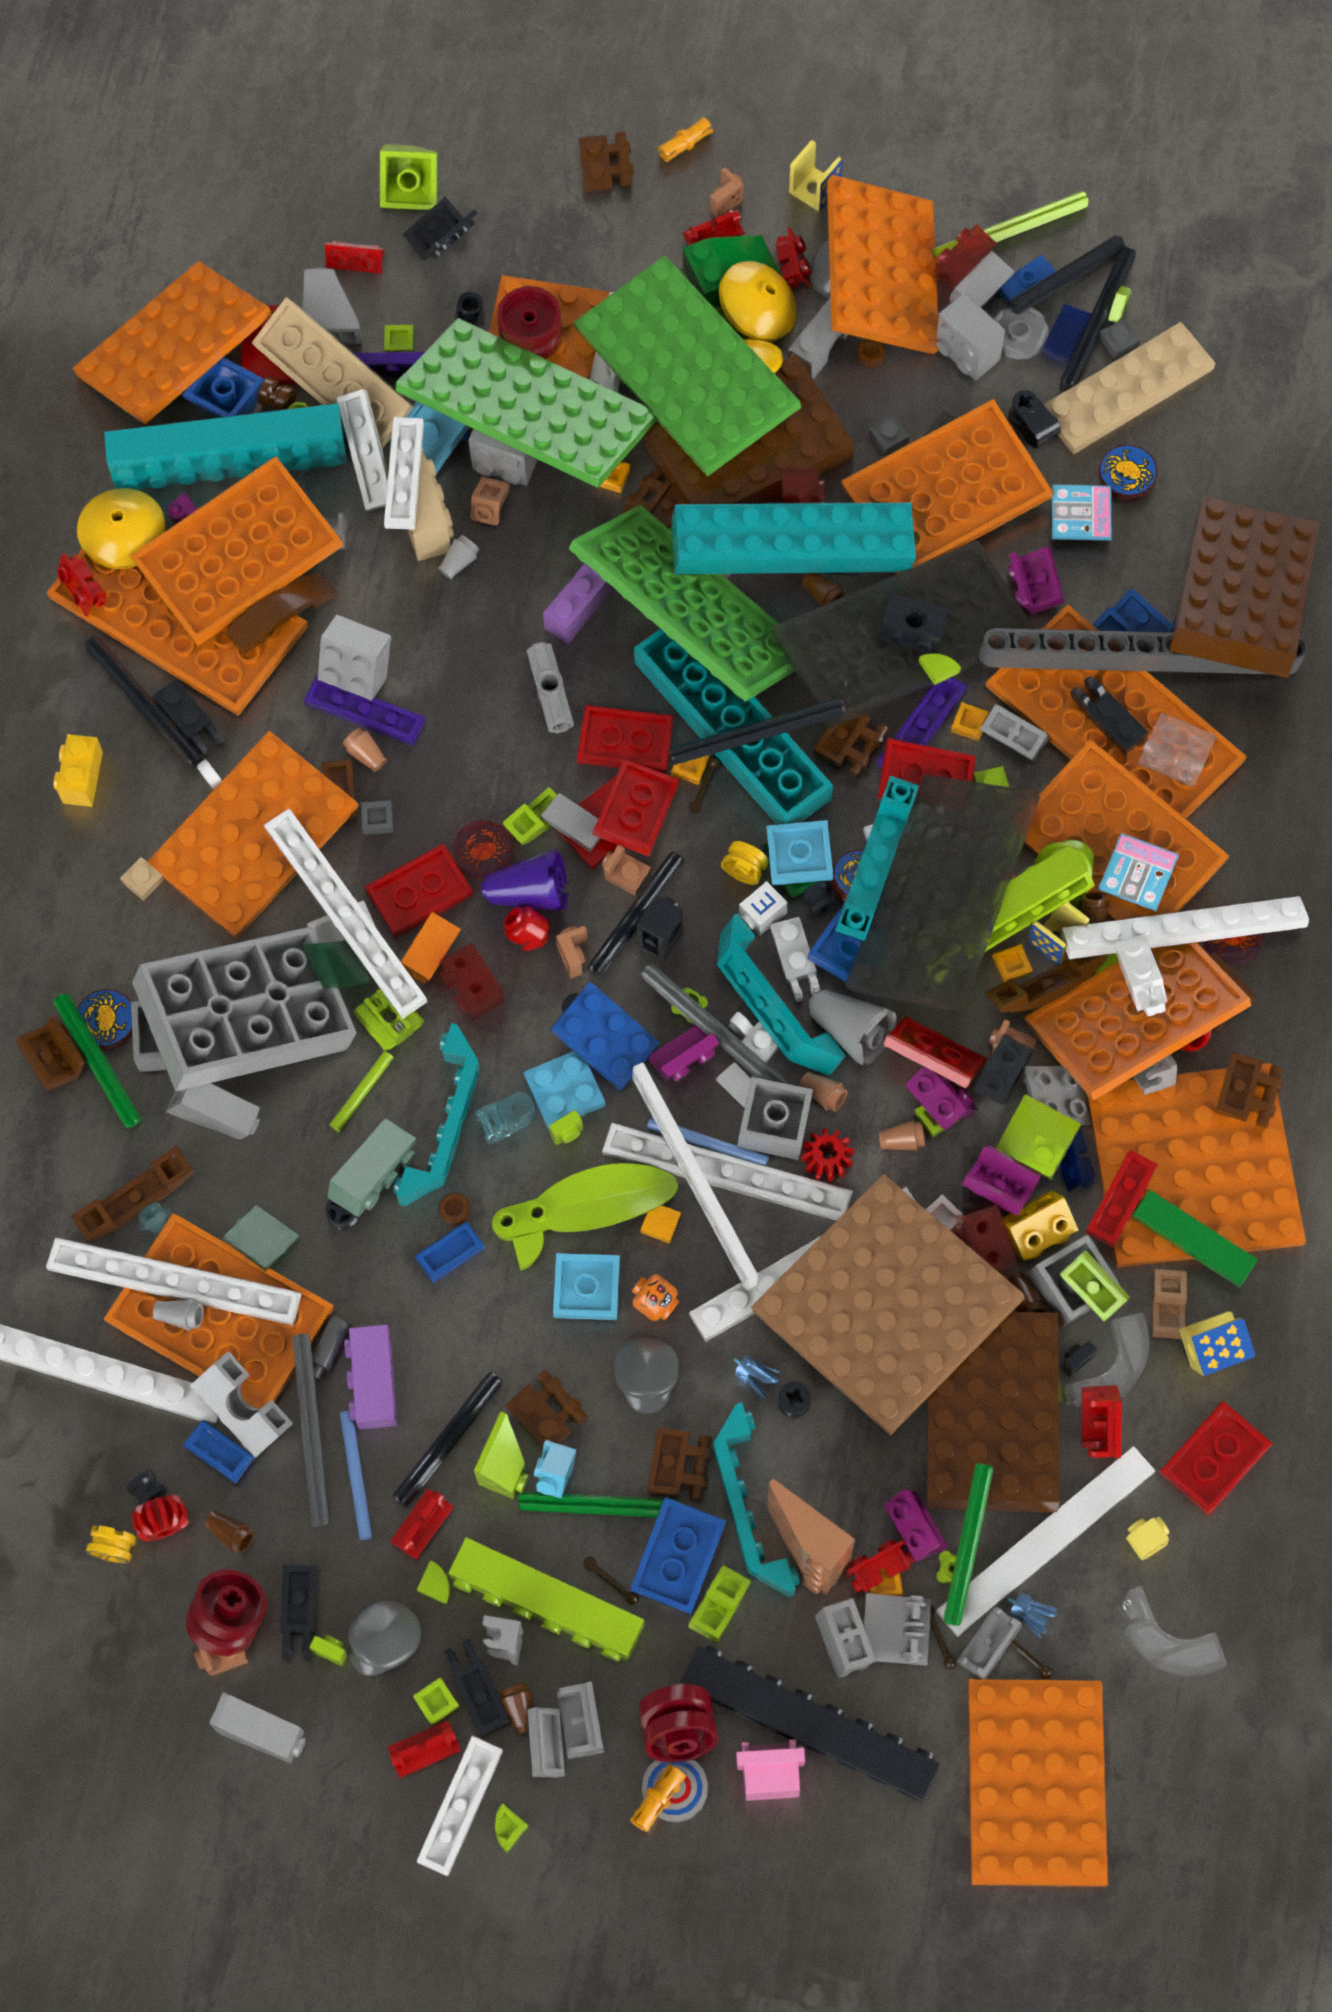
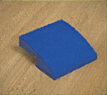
M1132 588L1113 608L1109 607L1092 624L1099 631L1172 633L1174 630V625Z

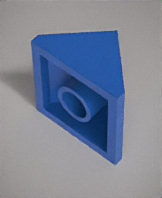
M223 357L183 393V398L220 418L252 414L257 403L258 391L264 379Z

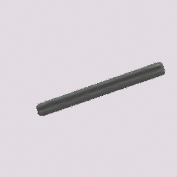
M650 963L642 970L640 976L707 1036L713 1033L719 1042V1046L754 1077L788 1084L782 1076L656 966Z
M297 1334L293 1336L292 1340L310 1518L312 1526L319 1527L328 1525L329 1518L311 1342L308 1334Z

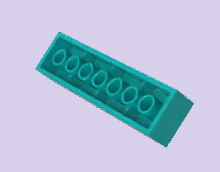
M339 404L104 432L107 465L116 489L130 488L137 490L149 487L158 489L173 484L190 485L198 481H221L224 478L230 477L244 478L275 456L287 471H306L312 467H336L340 464L348 463Z
M911 503L675 505L671 517L675 574L909 572L916 559Z
M659 629L634 647L636 666L700 738L772 718L755 697L745 702L742 698L736 696L719 678L713 676L704 665L691 657L682 646L669 638L662 629ZM786 732L714 753L776 825L801 823L832 800L833 784Z

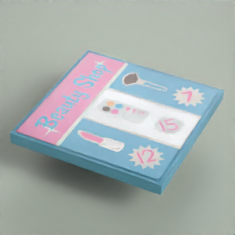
M1052 485V539L1111 541V486Z
M1121 833L1098 890L1156 911L1179 854Z

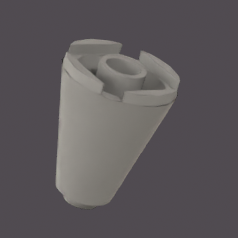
M826 989L814 993L808 1003V1008H810L809 1015L860 1065H863V1062L869 1065L880 1056L886 1048L883 1044L888 1030L892 1031L896 1027V1014L890 1009Z

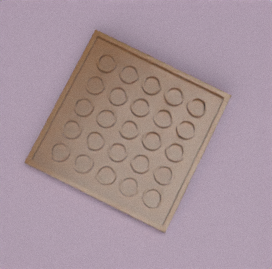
M883 1174L751 1306L752 1312L891 1436L1025 1298L1019 1289Z

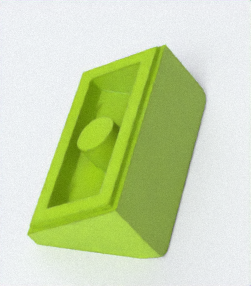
M1086 1250L1059 1274L1103 1321H1106L1130 1298Z

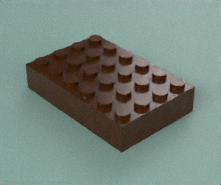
M797 354L783 360L781 367L774 374L800 401L801 408L708 477L658 421L644 435L645 448L658 469L662 472L665 480L669 479L671 487L679 500L681 499L684 504H766L853 461L855 443Z
M1203 496L1195 519L1169 651L1288 678L1297 655L1319 522Z
M1011 1312L927 1398L926 1509L966 1510L975 1465L977 1463H985L993 1467L985 1511L1058 1512L1060 1503L1058 1313Z

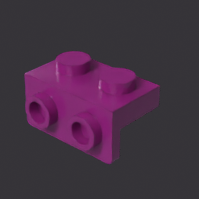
M1048 546L1022 557L1016 552L1009 554L1011 564L1008 565V569L1013 581L1017 582L1018 590L1015 591V595L1020 607H1025L1034 615L1065 602L1053 554Z
M695 1025L651 1054L648 1060L664 1083L672 1078L676 1082L690 1073L689 1067L696 1062L702 1065L716 1055L714 1050L719 1045V1042L713 1033L707 1036Z
M924 1066L906 1083L909 1091L944 1130L950 1129L960 1118H970L978 1111L973 1104L975 1101L973 1096L965 1088H959L953 1081Z
M987 1144L982 1149L977 1162L966 1175L962 1185L972 1190L976 1195L983 1196L999 1205L1003 1210L1018 1216L1031 1198L1041 1174Z
M902 1490L884 1504L916 1562L940 1554L948 1548L916 1491Z

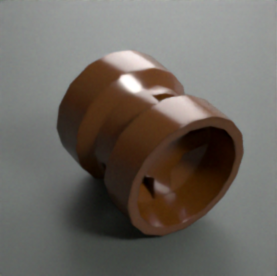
M268 377L260 386L257 402L265 407L272 406L275 411L288 410L291 404L295 402L297 391L288 385L282 386L278 380Z

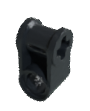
M473 291L461 294L457 301L455 321L459 318L484 330L485 312L482 297ZM469 308H476V310L472 312L466 311Z
M1021 390L1013 396L1012 406L1008 413L1009 419L1022 433L1031 447L1038 448L1061 432L1057 418L1047 410L1033 392Z

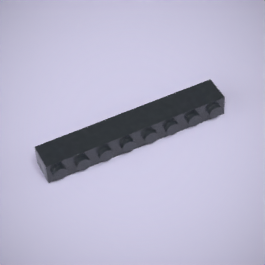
M707 1645L705 1649L697 1646L680 1684L700 1686L708 1690L712 1703L788 1740L795 1739L796 1744L922 1804L940 1763L934 1761L936 1757L934 1754L922 1748H917L916 1751L904 1746L905 1741L891 1733H887L886 1736L873 1731L875 1726L860 1718H857L854 1722L844 1717L845 1712L834 1705L827 1703L823 1707L813 1702L814 1697L803 1690L796 1689L794 1693L784 1688V1682L772 1675L766 1674L765 1678L753 1673L754 1667L741 1660H736L734 1664L724 1659V1653L712 1646Z

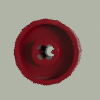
M524 286L515 288L504 296L497 312L499 337L544 359L554 354L561 344L563 331L560 306L551 292L541 287Z
M222 1569L211 1572L200 1581L185 1616L186 1630L191 1640L200 1649L216 1656H232L242 1653L251 1645L267 1610L266 1595L259 1583L251 1576L238 1570Z
M691 1684L670 1685L647 1694L640 1701L638 1709L641 1725L644 1728L645 1751L649 1757L662 1762H684L709 1753L717 1745L718 1733L716 1723L712 1717L714 1711L708 1690Z

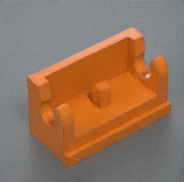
M432 912L403 957L401 964L415 980L423 984L426 981L429 982L461 929Z

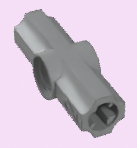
M544 642L533 644L532 647L526 649L548 731L556 734L566 732L574 726L552 645L551 643L547 644ZM547 685L556 686V688L551 691L543 689Z

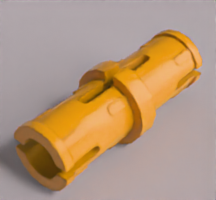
M702 117L690 127L678 130L676 136L658 146V151H663L659 153L661 158L665 162H669L686 149L687 151L693 149L695 143L713 133V128L708 129V127H711L710 122L705 117Z
M668 1764L655 1785L647 1789L645 1792L646 1798L630 1818V1821L639 1829L648 1832L661 1811L667 1809L671 1804L669 1800L686 1778L685 1774L675 1766Z

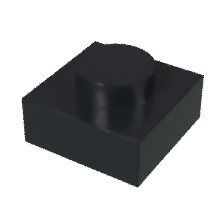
M1089 1340L1083 1346H1080L1079 1343L1075 1344L1064 1354L1066 1360L1062 1369L1071 1378L1095 1357L1097 1349Z

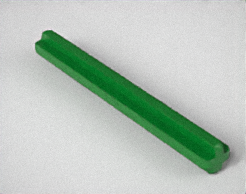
M62 993L53 999L55 1008L124 1127L132 1128L141 1122L138 1112L70 995Z
M977 1463L975 1465L943 1618L945 1623L953 1626H960L962 1623L993 1474V1467L985 1463Z
M522 1491L519 1494L518 1506L520 1510L658 1517L664 1499L564 1493L560 1499L542 1494L541 1492Z

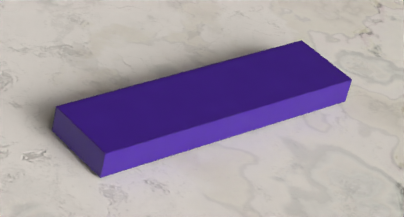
M317 675L304 698V703L307 706L414 746L426 721L422 715L375 697L373 700H369L318 680Z
M950 677L936 685L933 684L893 739L927 746L967 692L968 686L954 677ZM884 752L876 762V765L882 768Z

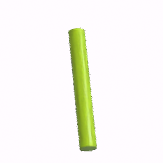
M383 1051L329 1124L330 1127L337 1132L341 1131L394 1059L390 1053Z

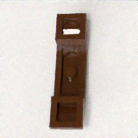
M319 572L305 575L270 593L253 605L226 630V635L243 654H246L268 640V633L310 606L315 610L337 596V591Z
M1065 951V962L1020 985L1009 979L986 991L985 995L1001 1012H1021L1043 1006L1064 996L1087 980L1107 959V954L1069 959Z
M175 1146L151 1162L153 1167L102 1201L97 1198L71 1216L88 1243L117 1230L142 1215L175 1191L194 1173V1170L178 1146Z

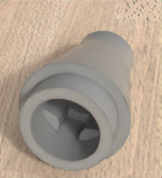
M461 535L458 540L454 539L438 570L445 577L452 580L456 574L477 558L476 554L480 549L470 539Z
M195 1299L157 1301L153 1309L154 1320L163 1321L191 1331L193 1328L198 1329L201 1326L204 1313L203 1305L196 1303Z

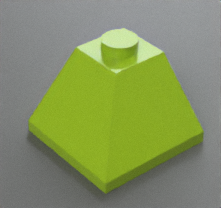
M384 144L380 150V208L430 210L437 204V152L413 145Z
M1025 1094L996 1149L1034 1169L1041 1175L1052 1179L1081 1123Z
M500 1411L474 1469L478 1485L514 1500L517 1491L520 1493L524 1491L529 1475L526 1474V1465L508 1416Z

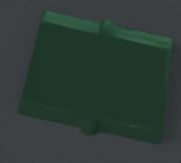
M346 940L313 943L304 946V950L312 965L310 968L315 971L323 989L367 985L370 983L371 980L363 964Z
M257 1205L242 1219L238 1218L236 1225L223 1236L224 1242L265 1271L280 1257L284 1258L286 1251L299 1239L297 1233Z

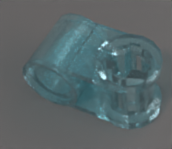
M516 1092L495 1103L481 1107L473 1116L476 1121L480 1122L486 1134L484 1137L486 1143L492 1144L533 1124L536 1119V1110L533 1100L528 1094ZM519 1105L529 1107L528 1111L523 1115L513 1113L514 1109ZM490 1120H493L495 1127L492 1126Z

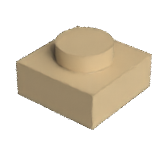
M142 857L120 878L121 882L143 901L165 880L163 875Z

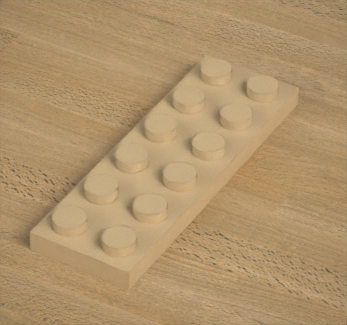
M287 297L252 342L257 349L322 405L338 404L337 397L362 389L367 390L382 449L392 438L393 418H407L415 408V406L400 393L396 392L385 380Z
M1179 322L1048 401L1044 406L1057 418L1061 427V432L1058 436L1074 455L1214 369L1215 362L1184 324Z

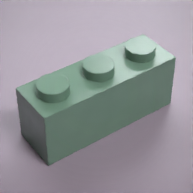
M385 1118L330 1180L327 1198L356 1217H359L365 1209L371 1210L377 1203L380 1196L379 1193L384 1187L389 1189L395 1182L398 1171L402 1167H408L414 1160L416 1155L414 1151L416 1138Z

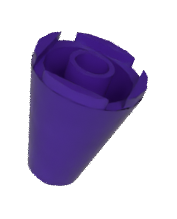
M556 849L546 851L487 874L486 880L481 883L483 898L488 899L491 905L531 906L534 909L555 911L565 910L568 906V893L563 894L564 884L568 883L563 858L560 853H557Z

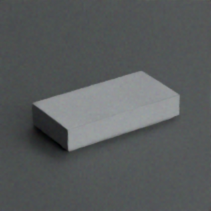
M561 793L555 797L541 815L543 821L589 852L601 840V838L592 835L598 818Z
M539 1707L527 1709L533 1777L558 1778L565 1776L560 1709Z

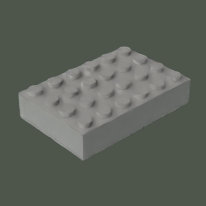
M312 927L141 964L132 982L175 1091L345 1051L357 1033Z

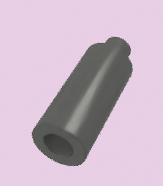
M330 1317L312 1353L314 1379L316 1380L320 1379L323 1371H330L344 1343V1339H346L349 1333V1328L352 1327L350 1323L339 1317Z

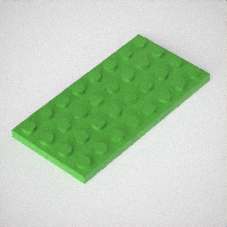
M666 255L573 322L575 329L638 400L654 413L656 420L707 477L801 408L800 401Z
M459 318L396 382V392L597 488L657 421L656 416L648 407Z
M641 505L579 536L572 541L569 547L578 556L580 561L592 568L602 580L608 582L624 599L630 601L646 618L652 620L669 638L675 640L691 657L697 659L713 676L719 678L736 696L742 698L745 702L809 663L814 653L722 574H675L672 531Z

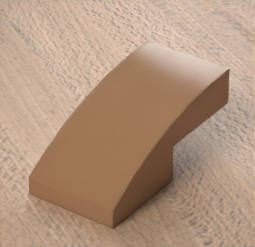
M1155 1269L1152 1300V1337L1182 1339L1179 1329L1185 1327L1187 1271Z

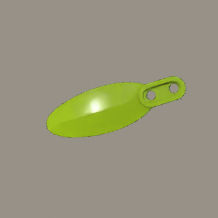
M632 1163L602 1165L573 1174L557 1182L534 1200L500 1209L493 1217L492 1227L496 1235L504 1241H513V1238L539 1231L579 1232L598 1229L632 1219L662 1206L676 1195L678 1183L670 1173L650 1165ZM536 1210L543 1211V1215L541 1217H533V1213ZM505 1219H513L510 1226H502Z

